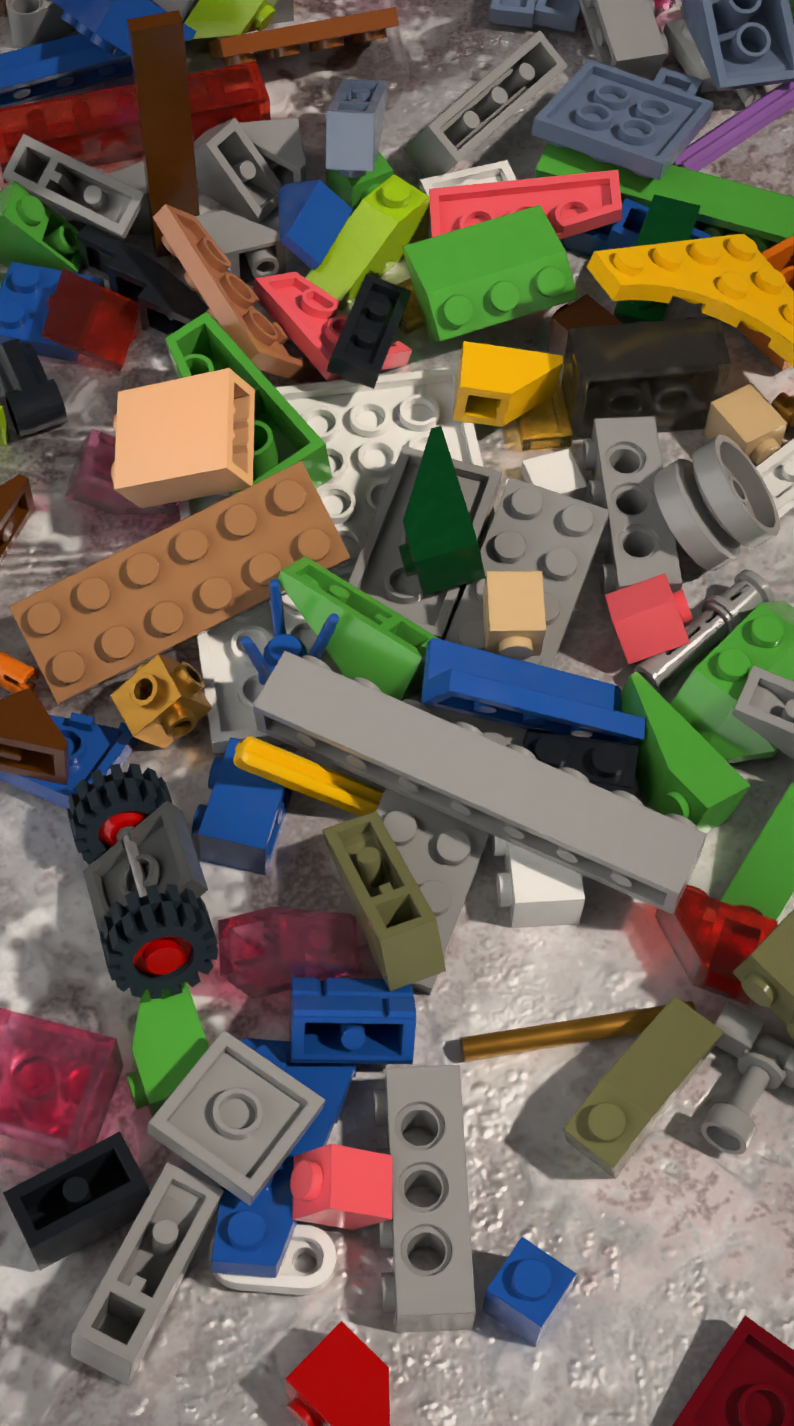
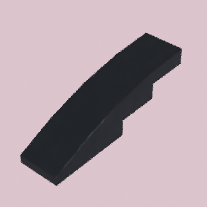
M88 223L78 233L77 239L82 269L108 280L113 300L140 311L142 330L165 340L166 337L205 313L209 308L194 291L169 270L130 244Z

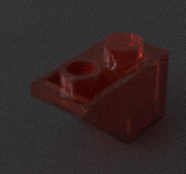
M687 885L673 915L657 908L655 918L693 986L748 1005L751 999L744 992L741 981L732 972L777 926L778 921L765 917L759 910L751 906H733L709 897L706 892L695 886Z

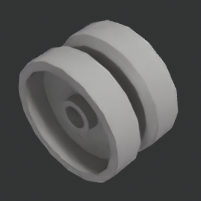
M718 434L696 448L693 453V463L686 459H678L658 471L653 478L655 496L669 529L695 563L707 571H716L737 559L741 551V544L747 548H756L779 533V514L769 489L751 459L728 436Z

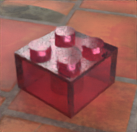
M0 1008V1157L49 1169L96 1144L124 1067L116 1038Z

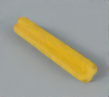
M248 736L244 740H240L235 747L236 753L233 762L239 769L357 816H363L376 811L382 798V790L255 737Z

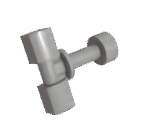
M730 1001L724 1007L715 1024L724 1031V1035L715 1046L738 1058L737 1067L743 1078L728 1104L716 1103L712 1106L701 1126V1132L705 1139L717 1149L729 1154L740 1155L746 1151L756 1132V1124L750 1115L764 1089H777L782 1083L794 1089V1048L762 1032L766 1023L765 1020Z

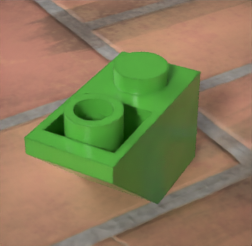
M16 181L1 190L0 263L9 268L13 261L78 273L81 258L77 235L80 231Z

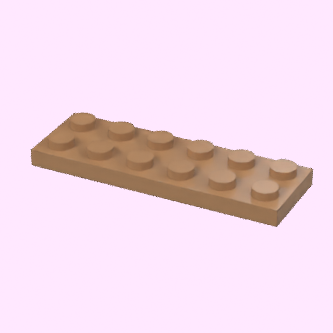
M300 461L10 605L9 608L57 704L61 705L153 659L157 654L161 655L269 601V582L272 579H278L281 570L304 556L327 570H331L351 560V557L303 462ZM280 584L281 594H283L286 591Z

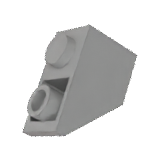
M224 210L195 216L232 263L226 272L236 275L244 283L255 281V278L286 273L285 245L280 242L279 231Z

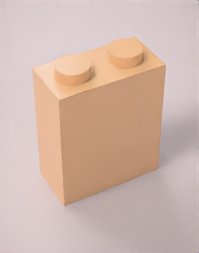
M230 368L118 391L117 413L113 420L116 434L115 462L111 468L114 490L140 508L243 490L252 486L255 389Z

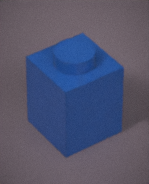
M521 1237L486 1289L482 1311L536 1347L568 1298L577 1273L524 1237Z

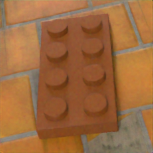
M396 7L220 38L209 41L208 44L211 59L223 58L224 66L227 67L257 61L256 52L266 50L267 59L301 53L300 44L307 42L309 43L310 51L343 46V36L351 35L352 44L387 38L386 28L399 26Z

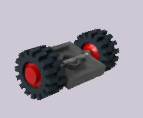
M120 763L110 765L111 774L103 776L101 770L98 769L91 773L92 784L82 779L76 785L78 794L71 793L68 800L70 808L67 809L77 851L82 853L83 860L90 865L83 873L100 934L111 980H115L117 988L123 992L130 988L131 995L141 998L145 990H149L151 999L162 998V990L170 988L172 996L182 993L180 984L185 981L191 987L201 982L198 971L208 975L213 968L211 960H217L218 942L205 903L200 897L208 890L183 811L173 805L164 779L162 777L158 779L156 771L149 767L142 774L139 764L130 763L127 772H122Z

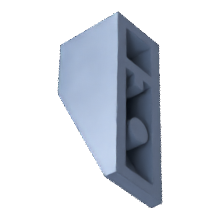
M342 79L326 110V169L338 170V175L350 178L365 176L366 171L373 172L380 148L388 81Z

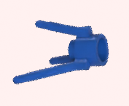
M272 579L269 582L274 638L265 646L263 656L250 637L243 636L240 641L244 651L258 671V680L261 685H265L284 651L301 658L304 655H310L320 659L339 622L337 614H330L312 649L307 654L306 647L302 641L286 633L280 582L277 579Z

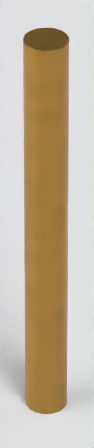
M693 1001L684 1002L696 1011ZM666 1005L460 1037L461 1054L463 1061H470L639 1034L647 1028Z

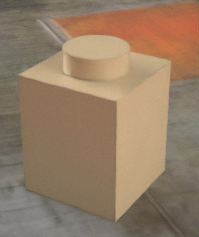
M750 383L711 402L703 435L708 440L718 434L728 436L739 445L751 459L754 466H758L781 448L788 423L757 388Z
M487 571L482 595L485 651L518 660H524L531 656H540L546 634L542 571Z

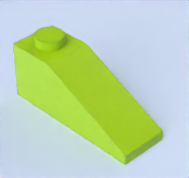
M393 174L362 199L344 224L321 265L315 270L311 269L305 278L339 300L338 310H343L356 299L366 274L381 278L404 258L402 246L428 238L430 197Z

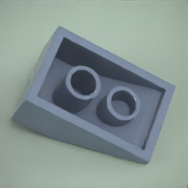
M681 0L686 25L717 91L794 82V23L789 0Z

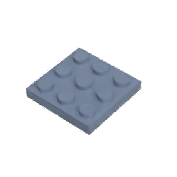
M589 59L534 117L531 135L545 139L555 147H567L587 154L597 162L612 163L632 170L639 177L660 180L709 121L714 102Z

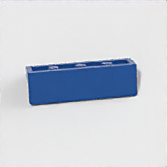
M81 33L0 54V110L133 75L131 56L119 48L112 55L91 42L88 37Z
M433 638L427 642L421 704L526 730L529 728L630 745L644 740L646 718L620 712L621 688L617 685L438 638Z

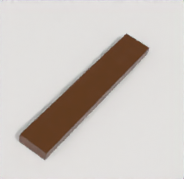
M179 10L127 19L152 241L157 258L172 254L161 241L163 234L152 217L165 204L194 216L200 215L184 27Z

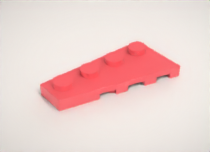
M618 170L429 189L432 237L537 205H541L559 240L622 221Z

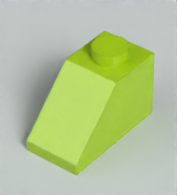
M199 0L184 23L197 31L193 39L237 36L255 30L262 31L274 19L277 11L273 7L278 0Z

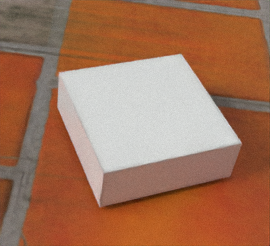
M570 448L522 460L521 472L527 483L575 499L586 498L588 486Z

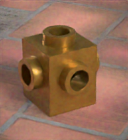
M160 654L141 664L136 669L134 675L110 695L132 736L163 749L167 748L177 738L190 733L197 725V721L212 709L201 690L205 687V683L198 671L185 661L178 663Z

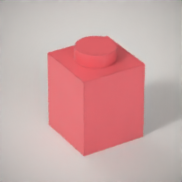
M666 573L605 594L612 623L628 665L690 643L684 626L685 622L693 620L683 589L672 592Z
M329 1144L294 1156V1169L290 1179V1189L293 1195L292 1220L351 1230L391 1220L393 1155Z

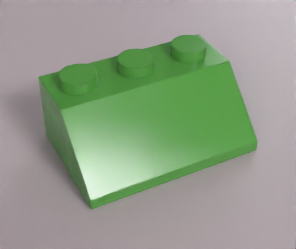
M541 205L402 246L428 341L441 342L578 299L566 250Z

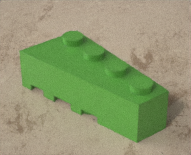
M207 311L165 338L178 379L230 368L255 389L253 485L300 461L303 462L316 489L332 479L324 441ZM242 490L233 491L229 493L232 496Z

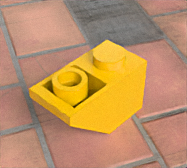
M464 341L456 372L452 420L498 427L505 426L553 397L563 364V355Z

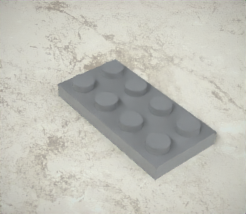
M402 446L348 583L439 639L445 640L464 584L423 595L418 576L406 577L398 546L408 543L403 518L424 451ZM452 459L479 544L501 485L502 472Z

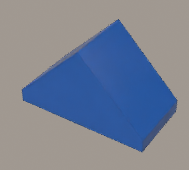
M320 179L285 184L278 190L280 242L312 270L321 265L353 211L349 205Z

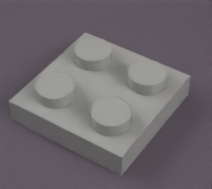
M223 1030L148 1122L147 1133L251 1206L321 1113L326 1100Z

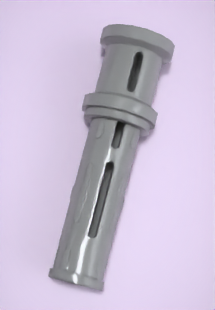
M745 569L735 576L734 585L720 596L713 595L704 602L701 610L702 614L685 627L690 641L689 644L649 657L638 664L634 670L659 693L663 687L693 664L722 638L725 639L760 603L775 601L770 586L759 574L752 570Z

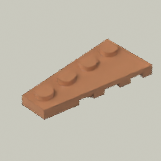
M165 204L152 218L163 234L161 237L163 245L173 256L179 259L186 270L184 273L186 282L193 290L201 294L208 305L207 312L259 370L302 383L314 371L305 357L297 359L288 352L283 344L289 339V336L278 322L271 323L254 308V305L260 299L248 284H245L236 275L226 272L232 263L194 215Z

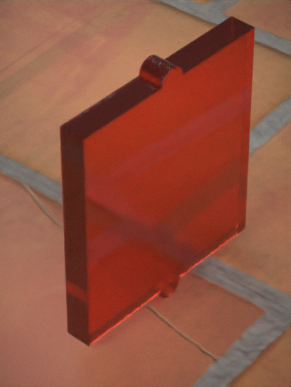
M63 269L59 275L54 294L49 296L46 301V306L49 310L40 336L120 371L124 366L129 345L137 338L134 328L139 314V303Z

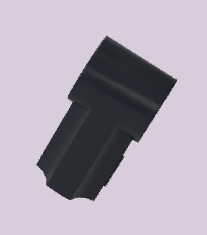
M19 339L2 343L0 347V382L5 391L7 408L18 436L22 437L68 422L66 409L58 386L54 379H47L32 343L26 344Z

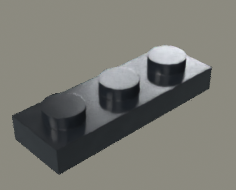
M366 274L331 355L327 371L341 376L349 382L359 383L374 389L412 291Z

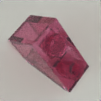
M271 906L218 920L220 976L252 999L291 990L292 977H317L318 980L324 981L325 978H340L360 973L356 918L350 913Z

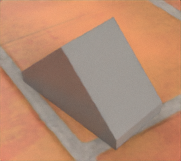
M298 117L239 123L283 186L285 184L307 181L306 160Z

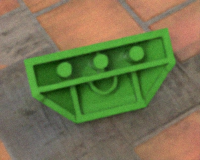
M785 601L760 603L693 669L670 704L728 763L774 757L780 751L732 715L753 665L794 682V607Z

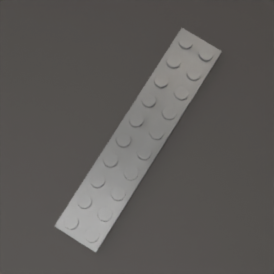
M510 477L480 550L486 576L487 571H542L546 634L541 655L531 656L522 661L552 668L605 528L610 510ZM485 578L467 583L446 635V641L485 651L482 603ZM425 705L431 710L433 715L453 724L457 721L471 724L479 729L484 737L504 746L515 744L523 747L525 743L526 729ZM385 788L376 811L437 919L443 956L445 958L490 833ZM344 890L322 945L321 956L383 978L370 953L347 893ZM438 974L412 983V988L431 995Z

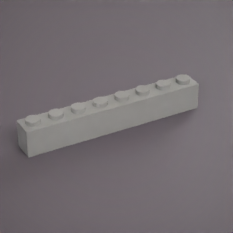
M284 651L253 704L258 731L672 915L701 856L707 833L698 830L696 825L689 819L678 814L669 813L663 815L643 806L637 797L621 790L610 792L590 783L585 775L569 767L557 769L537 760L532 752L519 745L508 744L504 746L484 737L483 733L471 724L461 721L453 724L439 718L418 701L412 699L400 701L382 693L378 686L361 677L350 679L333 672L326 663L316 657L304 655L301 658Z

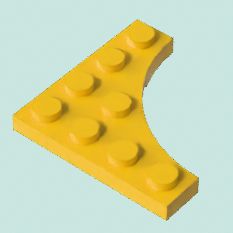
M744 233L593 252L586 268L613 301L643 300L669 304L672 297L675 296L689 303L702 304L701 312L703 314L719 319L737 328L741 321L749 329L761 332L771 338L767 347L794 368V291L786 283L782 273L773 268L758 250L756 243Z

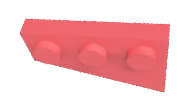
M297 272L255 278L253 291L260 299L258 301L275 322H278L289 338L327 381L343 379V377L327 371L331 355L348 318L346 314L338 310L339 300ZM400 341L393 343L382 370L406 366L412 349Z

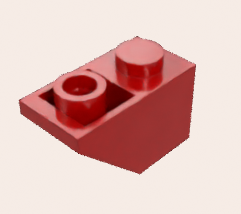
M341 1321L285 1379L287 1395L292 1399L286 1405V1408L301 1426H390L389 1367Z

